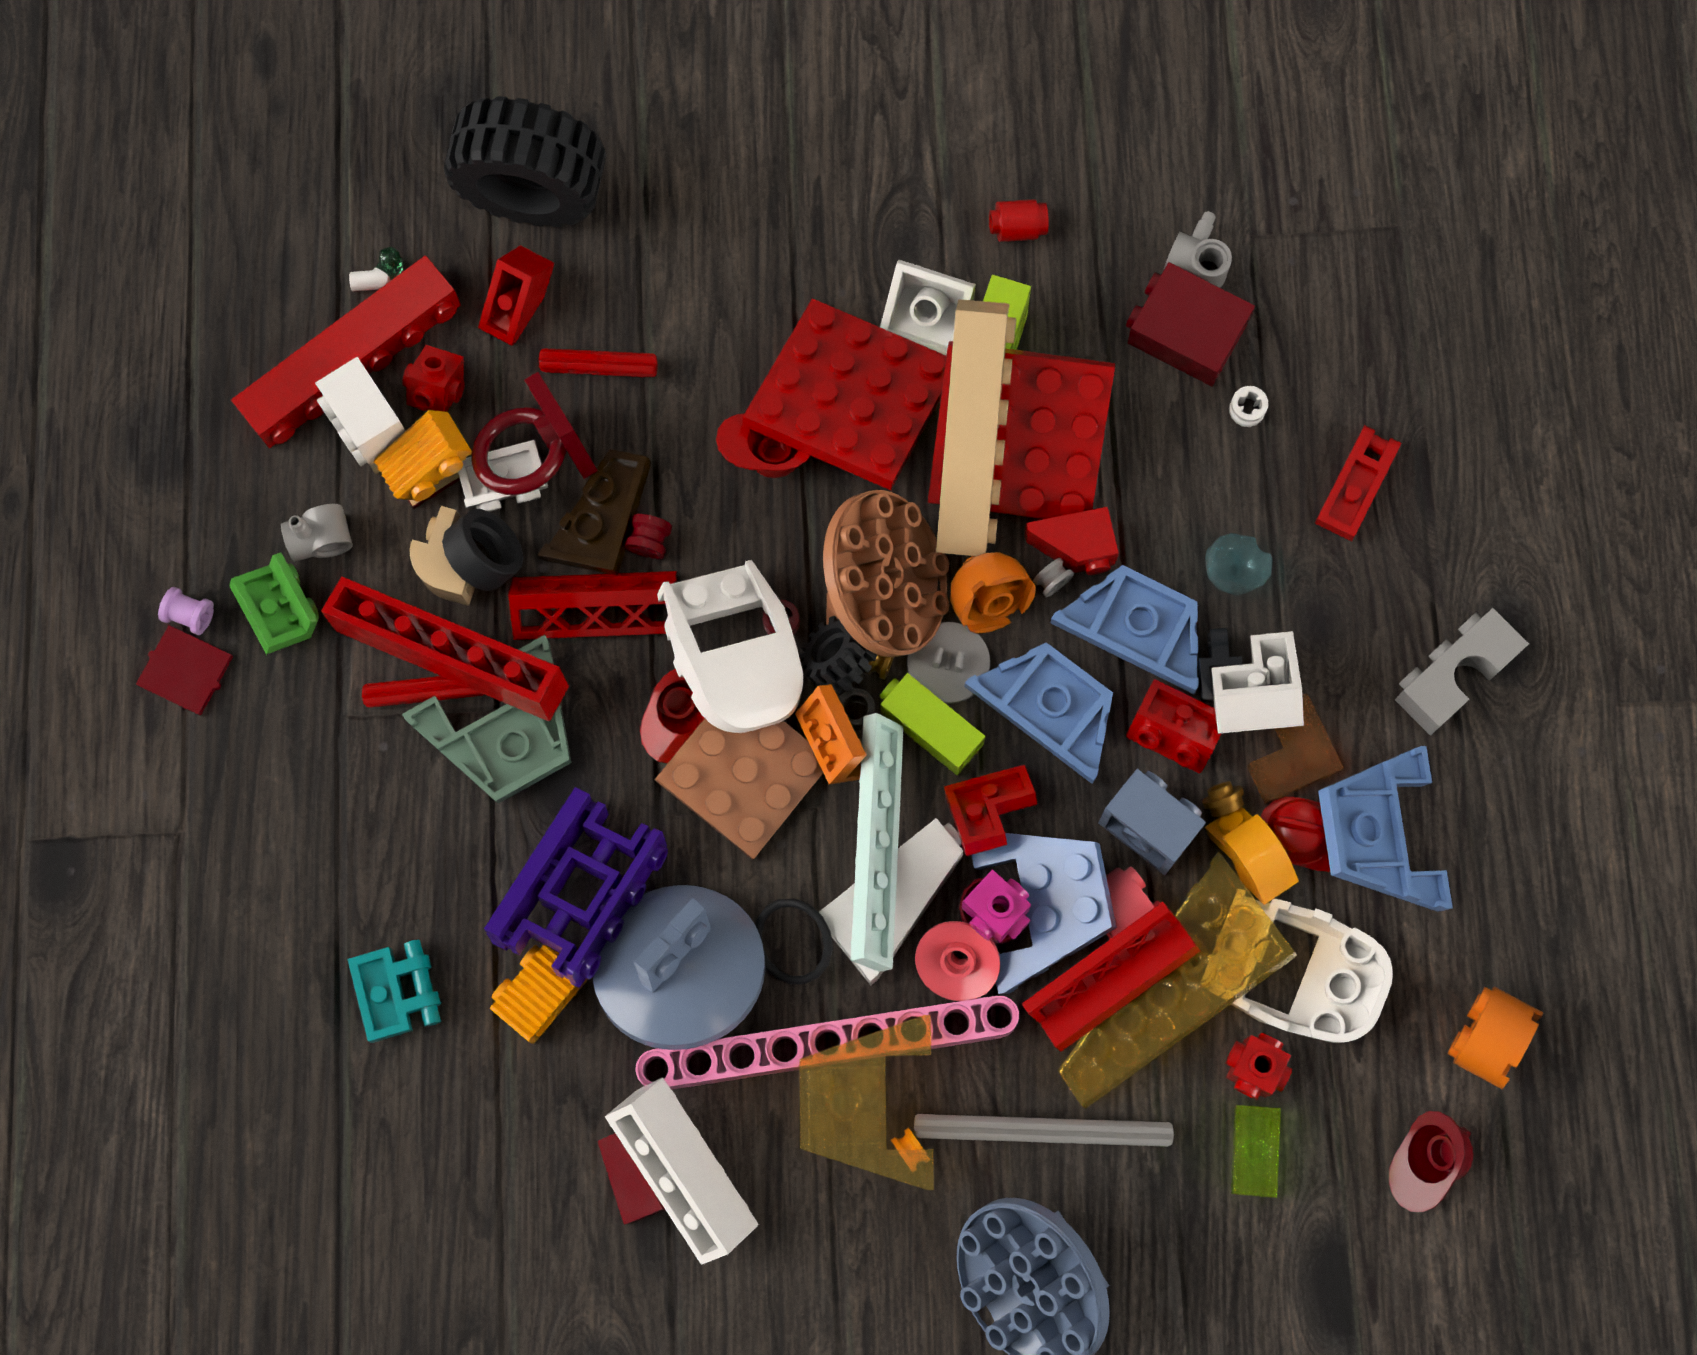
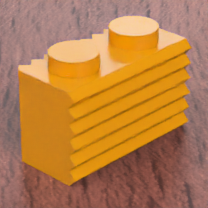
M428 410L374 459V463L378 466V470L382 472L381 476L386 479L385 483L390 486L389 489L394 492L393 496L395 498L418 502L433 495L436 491L434 485L439 484V481L444 479V477L452 476L460 471L464 465L462 461L466 460V457L471 455L472 451L448 412Z
M544 944L541 948L537 945L533 946L522 958L520 965L523 969L513 981L509 978L505 979L491 997L495 1002L491 1005L490 1009L532 1044H535L588 980L586 978L581 987L578 988L572 985L569 979L557 976L551 966L559 952Z

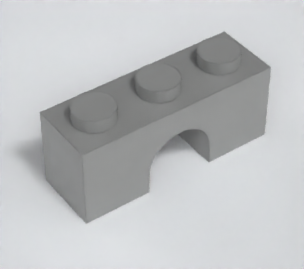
M1494 608L1483 617L1477 612L1474 613L1458 629L1463 634L1461 638L1453 645L1446 639L1428 656L1433 663L1424 672L1416 667L1399 683L1404 690L1395 701L1430 736L1469 700L1455 682L1454 672L1456 667L1471 666L1490 681L1529 645Z

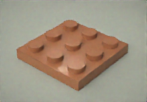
M704 718L654 780L749 858L754 859L820 778L823 771L808 740L784 721L750 732L732 733L713 726Z

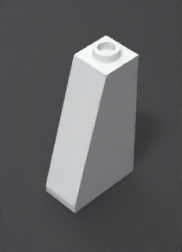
M937 818L898 848L893 957L963 856V850L960 847L962 843L958 832L950 823L943 826ZM855 883L819 911L831 931V937L850 961ZM851 961L870 986L884 972H878Z

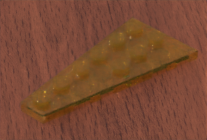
M1219 851L1210 862L1211 867L1199 883L1193 885L1186 895L1188 897L1175 914L1201 951L1086 1033L1058 1069L1059 1074L1083 1108L1086 1109L1297 957L1295 951Z

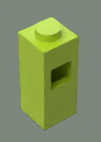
M909 673L901 681L894 678L880 695V698L883 700L880 704L881 714L902 725L905 734L955 775L958 776L984 745V734Z

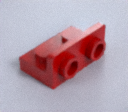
M1154 679L1126 737L1144 748L1177 762L1183 767L1197 773H1202L1222 733L1218 734L1215 708Z

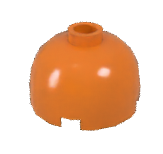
M1001 552L983 553L971 556L959 568L951 582L950 601L962 625H967L970 632L988 633L1010 624L1011 621L1006 616L1013 614L1017 609L1023 614L1035 598L1036 586L1024 567L1016 559Z

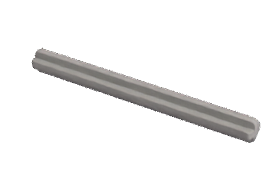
M917 1114L914 1118V1136L928 1139L1168 1147L1172 1145L1174 1138L1173 1125L1169 1122Z

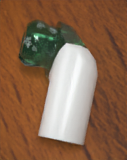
M393 247L384 248L380 251L379 263L373 270L350 272L349 281L352 292L379 290L403 271L404 266L400 252Z

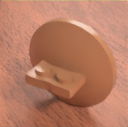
M872 490L857 494L847 499L837 509L830 521L825 536L823 568L828 591L826 624H829L830 617L836 616L848 633L860 645L880 656L898 657L921 650L935 636L942 622L943 615L949 610L946 577L949 570V561L944 553H936L937 539L915 503L908 502L903 497L885 490ZM938 578L940 579V591H937Z

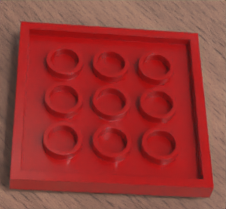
M812 298L743 415L742 426L888 490H892L941 399L946 355Z
M949 341L927 502L932 504H940L953 341ZM1005 348L1004 358L1013 359L1010 385L1002 384L1001 399L1009 400L1007 424L998 425L997 440H1005L1003 465H995L993 478L1001 480L999 505L991 504L990 512L1048 519L1092 510L1115 363Z

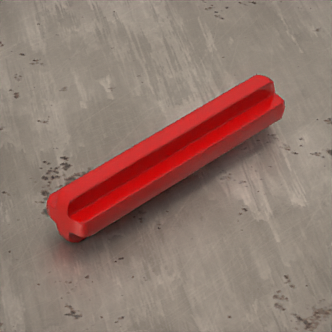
M543 348L540 350L538 359L540 370L549 373L655 377L658 371V359L654 353Z
M442 676L369 683L362 687V700L364 705L369 708L424 702L433 696H436L438 700L484 695Z

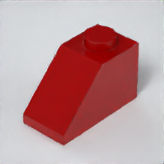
M522 245L497 259L478 328L511 346L514 345L544 299L555 263Z
M1108 507L1026 523L1024 534L1026 543L1054 560L1062 558L1064 561L1063 566L1071 569L1074 573L1086 571L1087 575H1097L1111 569L1110 566L1116 564L1119 552Z

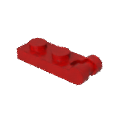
M1366 425L1361 430L1315 521V524L1351 542L1402 444L1393 438H1390L1388 441L1375 435L1376 430ZM1366 449L1380 455L1379 461L1364 455Z

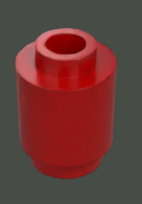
M1036 199L998 201L996 209L989 211L990 233L997 234L999 242L1037 240L1039 235L1048 234L1049 218L1046 203H1037Z

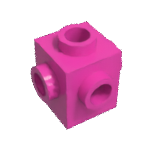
M992 869L963 900L961 909L972 918L969 924L980 936L988 941L993 937L1001 943L1007 935L1014 940L1029 924L1031 920L1026 914L1029 912L1032 904L1026 900L1029 897L1028 892L1018 882L1011 878L1006 882ZM1001 906L1006 912H996L993 907Z

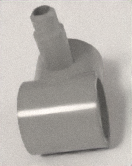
M1210 211L1204 212L1192 236L1179 232L1164 269L1168 262L1220 288L1226 280L1232 262V255L1225 243L1217 239H1208L1216 219L1214 213ZM1210 261L1216 264L1218 269L1206 270L1200 263Z
M339 504L316 506L307 510L302 517L294 515L290 517L289 521L281 523L284 543L293 562L310 557H333L343 554L353 547L344 510Z

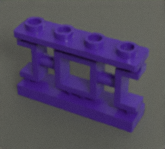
M575 787L484 930L492 944L505 951L509 948L519 956L531 938L559 952L551 966L557 976L569 979L572 985L580 988L586 978L591 979L597 972L601 963V956L599 954L607 941L613 943L617 939L624 925L622 917L630 906L635 907L641 901L646 890L645 882L653 870L658 871L666 860L668 849L663 832L656 828L651 831L649 826L643 823L640 824L631 840L603 827V823L609 816L606 805L599 801L597 803L593 802L590 794ZM584 830L587 836L600 842L591 857L573 849V846ZM615 850L634 859L623 878L619 871L606 865ZM576 867L604 881L586 911L557 897ZM538 901H540L542 906L556 912L546 929L527 920ZM570 921L590 930L578 950L575 944L561 937Z

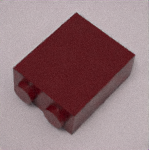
M1168 262L1162 274L1155 272L1151 277L1144 292L1149 297L1143 308L1136 305L1131 312L1125 326L1131 329L1127 344L1213 387L1248 325L1255 305Z

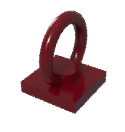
M539 372L534 373L524 379L542 410L521 407L495 416L481 429L472 447L471 462L476 477L488 489L504 495L528 493L546 484L561 467L566 451L583 479L598 471ZM517 424L535 425L549 449L543 464L531 474L521 478L509 479L495 474L488 464V451L493 440L502 431Z

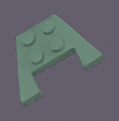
M545 635L518 649L554 664L551 645ZM436 696L402 714L404 719L498 804L572 763L561 702L550 722L506 704L457 732Z

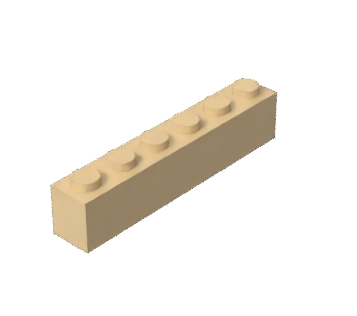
M958 299L955 313L936 553L977 556L986 553L988 543H996L998 519H990L991 504L999 505L1001 480L993 479L995 465H1003L1005 440H997L998 425L1007 424L1009 400L1001 399L1002 384L1010 385L1013 360L1004 358L1006 343L1014 344L1016 318L1008 317L1009 304Z

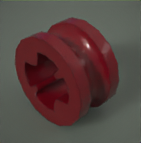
M780 600L786 614L788 612L792 615L788 620L794 636L800 627L798 609L793 603L787 600ZM763 612L762 620L765 631L768 635L776 633L771 625L772 622L769 615Z

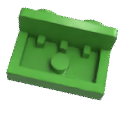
M281 552L272 555L268 566L231 578L229 585L266 654L311 638L319 619L314 601L310 597L306 598L299 586L300 579L296 568L291 563L287 564Z

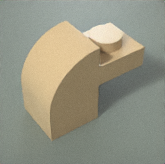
M441 506L437 518L432 517L429 521L426 531L428 544L412 539L410 546L411 563L419 578L433 594L440 598L469 606L475 587L464 581L453 570L444 554L442 544L444 532L461 517L457 510Z

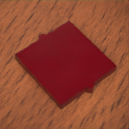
M168 625L156 649L148 653L150 659L136 685L201 716L214 691L221 688L219 682L233 656Z

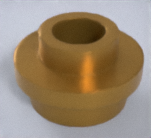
M1230 781L1223 782L1207 790L1209 796L1202 801L1204 808L1210 809L1213 817H1219L1232 813L1244 805L1242 800L1244 791L1242 786H1232Z

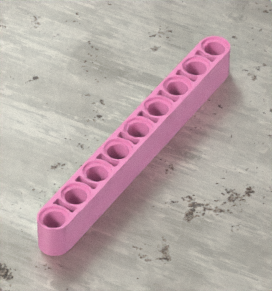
M991 996L721 1038L709 1044L690 1049L667 1050L657 1048L646 1051L639 1057L636 1063V1075L644 1086L652 1083L647 1078L646 1068L652 1060L663 1059L668 1065V1073L664 1080L669 1088L673 1090L999 1039L1008 1036L1014 1031L1019 1021V1010L1010 998ZM994 1006L1006 1008L1011 1016L1010 1024L1004 1028L991 1026L987 1020V1011ZM954 1012L963 1014L968 1021L967 1031L960 1035L949 1033L944 1026L945 1017ZM917 1019L925 1025L926 1034L921 1040L910 1042L902 1036L901 1028L907 1020ZM875 1026L882 1031L883 1041L878 1047L871 1049L861 1045L858 1037L864 1027ZM832 1032L840 1038V1047L836 1053L823 1055L816 1049V1041L823 1033ZM783 1039L794 1041L798 1047L796 1056L788 1062H781L774 1057V1047L776 1043ZM742 1045L751 1047L754 1051L752 1064L744 1069L734 1067L731 1062L733 1051ZM698 1052H705L711 1058V1067L703 1075H694L689 1070L690 1058Z

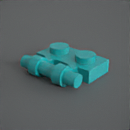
M419 939L404 943L407 959L395 962L393 950L390 947L347 959L367 1040L370 1043L413 1031L409 1014L421 1011L425 1027L441 1022L437 1007L441 1005L438 991L433 992L428 972L432 968L429 955H424ZM411 974L417 996L405 999L400 977Z

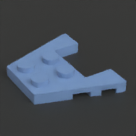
M1420 746L1318 790L1332 876L1434 911H1445L1453 908L1447 870L1410 871L1397 787H1422L1432 783L1426 746Z
M1005 833L1007 845L972 854L974 868L979 870L1016 861L1021 886L1029 894L1026 900L1032 904L1027 917L1031 920L1029 922V929L1033 945L1029 948L999 954L1000 972L996 980L998 994L1004 995L1013 992L1027 980L1039 976L1058 961L1075 954L1117 928L1100 843Z

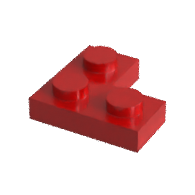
M1025 764L944 786L946 800L966 856L1007 845L1006 834L999 815L1037 805L1036 793Z

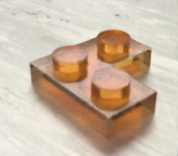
M1308 693L1302 695L1304 726L1275 728L1284 748L1252 761L1247 765L1265 804L1341 772L1344 769Z

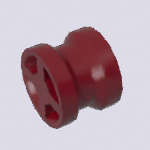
M635 514L631 523L634 528L633 534L627 538L625 548L642 557L663 559L666 552L664 540L670 536L672 525L666 520L652 515Z

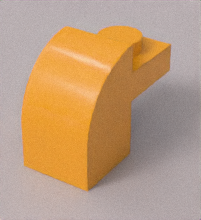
M1241 807L1232 813L1219 817L1205 827L1209 838L1232 860L1241 883L1263 905L1299 882L1282 844L1258 814L1251 816Z

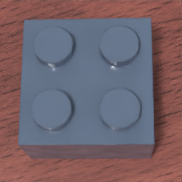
M1136 769L1107 805L1098 824L1163 875H1166L1206 822L1200 818L1202 812L1196 805L1185 798H1181L1178 801L1166 791L1167 784L1160 777L1150 771L1144 774Z

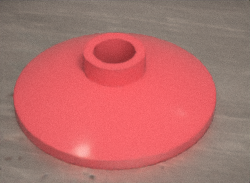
M948 921L933 926L922 936L916 949L915 964L921 980L932 992L948 1000L965 1001L977 999L985 995L994 986L1000 972V955L991 938L989 941L984 939L969 923ZM954 951L963 952L968 958L959 959L955 956Z

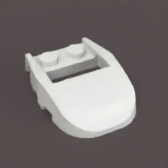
M749 560L743 566L670 584L669 581L662 583L657 596L659 602L665 601L668 612L664 626L668 641L671 640L675 656L673 664L678 676H684L693 692L691 698L701 715L713 726L732 733L750 732L780 723L789 718L797 709L801 699L803 670L785 608L753 561ZM762 607L764 612L769 615L776 632L701 653L690 626Z
M1238 890L1201 986L1259 1022L1326 1042L1343 1043L1364 1036L1376 1024L1392 984L1393 971L1390 958L1382 945L1355 927L1351 929L1333 919L1332 914L1316 908L1314 911L1291 905V902L1279 899H1272L1271 903L1263 905L1258 900L1247 898V892ZM1274 920L1319 937L1289 1015L1245 998L1246 991Z

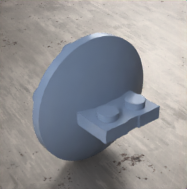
M668 886L645 893L638 905L635 907L630 906L622 917L624 925L617 939L613 943L607 941L599 954L601 956V963L593 976V984L597 998L606 1016L622 1033L631 1039L659 1049L683 1050L709 1044L728 1034L752 1010L761 992L765 976L763 944L760 934L749 915L727 896L698 886Z
M1002 1198L988 1203L969 1217L961 1230L957 1246V1269L962 1287L960 1297L963 1305L972 1311L977 1322L986 1332L989 1344L997 1350L1005 1351L1008 1355H1094L1104 1342L1108 1330L1110 1311L1106 1288L1110 1285L1103 1277L1087 1245L1065 1221L1060 1212L1054 1213L1046 1207L1026 1199ZM985 1306L990 1311L994 1323L989 1326L984 1323L977 1312Z

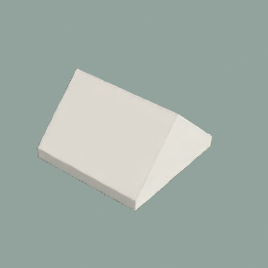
M898 260L880 328L947 356L948 343L953 341L955 313L958 299L974 301L976 284Z

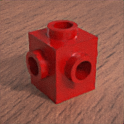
M425 345L414 364L409 363L403 374L402 385L406 387L407 405L423 411L448 412L452 403H458L464 392V356Z
M1259 1033L1258 1038L1250 1035L1242 1043L1239 1041L1234 1043L1225 1062L1226 1065L1230 1066L1226 1078L1236 1083L1234 1089L1255 1100H1258L1259 1096L1266 1098L1273 1095L1275 1090L1282 1092L1292 1073V1068L1286 1066L1291 1055L1282 1051L1284 1045L1282 1042L1269 1035ZM1257 1057L1269 1061L1270 1066L1266 1073H1261L1255 1068L1254 1063Z

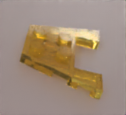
M930 1015L914 1018L799 1059L800 1149L925 1190H934L933 1149L888 1150L886 1143L885 1057L931 1055Z

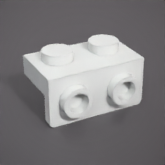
M535 440L488 452L490 468L495 474L503 478H521L531 474L542 465ZM471 457L462 461L464 465L458 471L465 495V506L468 509L476 508L489 512L502 508L501 500L516 497L517 503L531 501L541 497L539 490L548 488L546 483L540 488L524 494L504 495L496 493L478 480L472 467Z

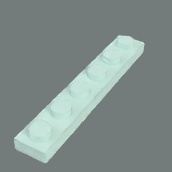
M878 713L863 716L862 747L867 756L861 761L859 780L860 793L857 819L858 831L855 858L851 961L881 972L893 969L903 726Z

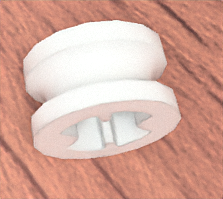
M1255 386L1240 388L1235 392L1229 405L1231 418L1236 424L1243 427L1257 425L1263 420L1268 409V399L1266 394ZM1246 399H1251L1255 401L1253 407L1258 406L1259 409H1254L1251 414H1246L1242 412L1244 406L1239 407L1238 404H1244Z

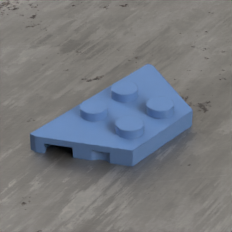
M1124 565L1110 573L1098 585H1093L1080 595V598L1066 608L1055 612L1051 618V624L1192 694L1195 693L1199 686V678H1197V601Z
M1047 642L1029 650L1027 654L1021 657H1013L1000 663L997 668L967 679L964 685L965 688L1093 784L1098 775L1101 751L1113 696L1112 691Z

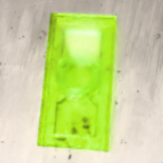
M1235 1105L1231 1194L1277 1198L1281 1108Z

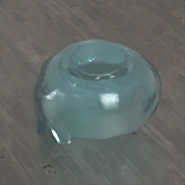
M1229 533L1215 539L1206 551L1205 562L1208 578L1216 588L1235 596L1252 592L1263 586L1272 575V556L1270 553H1265L1259 549L1255 537Z

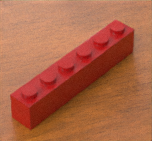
M425 255L233 397L231 401L269 449L275 444H282L294 435L295 429L307 420L316 419L324 413L317 402V399L323 395L315 382L356 357L359 358L368 374L384 369L392 361L394 355L405 347L409 348L416 345L424 337L425 332L437 323H444L453 317L457 308L461 306L457 294Z
M342 576L321 610L333 629L338 633L549 722L569 688L559 666Z

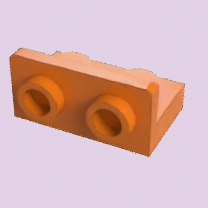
M832 684L818 686L795 715L828 783L836 784L860 780V762L867 756L861 741L857 737Z

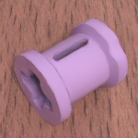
M171 587L162 598L158 617L160 621L165 623L174 621L190 627V631L193 634L201 635L211 622L214 613V603L208 599L198 601L183 595L181 589Z

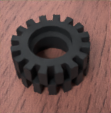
M832 616L829 618L828 625L822 622L818 625L819 631L816 634L812 631L808 635L811 640L809 643L803 642L801 649L804 653L799 654L803 675L817 687L832 684L838 695L841 694L842 688L846 692L852 689L851 683L853 681L859 684L863 680L860 675L863 671L869 673L872 666L868 663L875 661L877 654L860 645L848 633L839 618Z

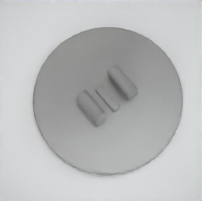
M942 622L935 636L925 647L917 652L908 654V673L945 704L959 703L975 695L964 687L967 679L989 671V651L980 635L970 632L967 626L955 622Z

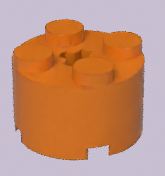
M1495 986L1492 990L1484 987L1481 994L1477 995L1467 1014V1017L1474 1020L1471 1027L1464 1025L1461 1032L1457 1033L1447 1054L1455 1058L1453 1063L1503 1089L1510 1079L1507 1077L1511 1066L1517 1068L1538 1028L1539 1024L1536 1022L1542 1017L1543 1012Z

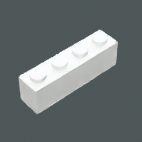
M663 1077L636 1090L605 1116L701 1265L729 1254L759 1225Z

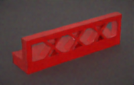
M677 571L618 573V575L587 574L513 577L508 594L513 640L538 639L543 635L547 638L666 634L665 621H651L642 612L649 605L665 604V601H658L657 594L663 582L669 581L670 584L678 582ZM608 606H619L629 616L622 623H611L601 613ZM566 608H578L588 617L581 624L570 625L560 615ZM536 609L547 619L540 626L522 627L520 610Z
M1162 901L1031 996L1022 1005L1027 1013L1041 1024L1055 1048L1062 1052L1201 950L1178 917Z

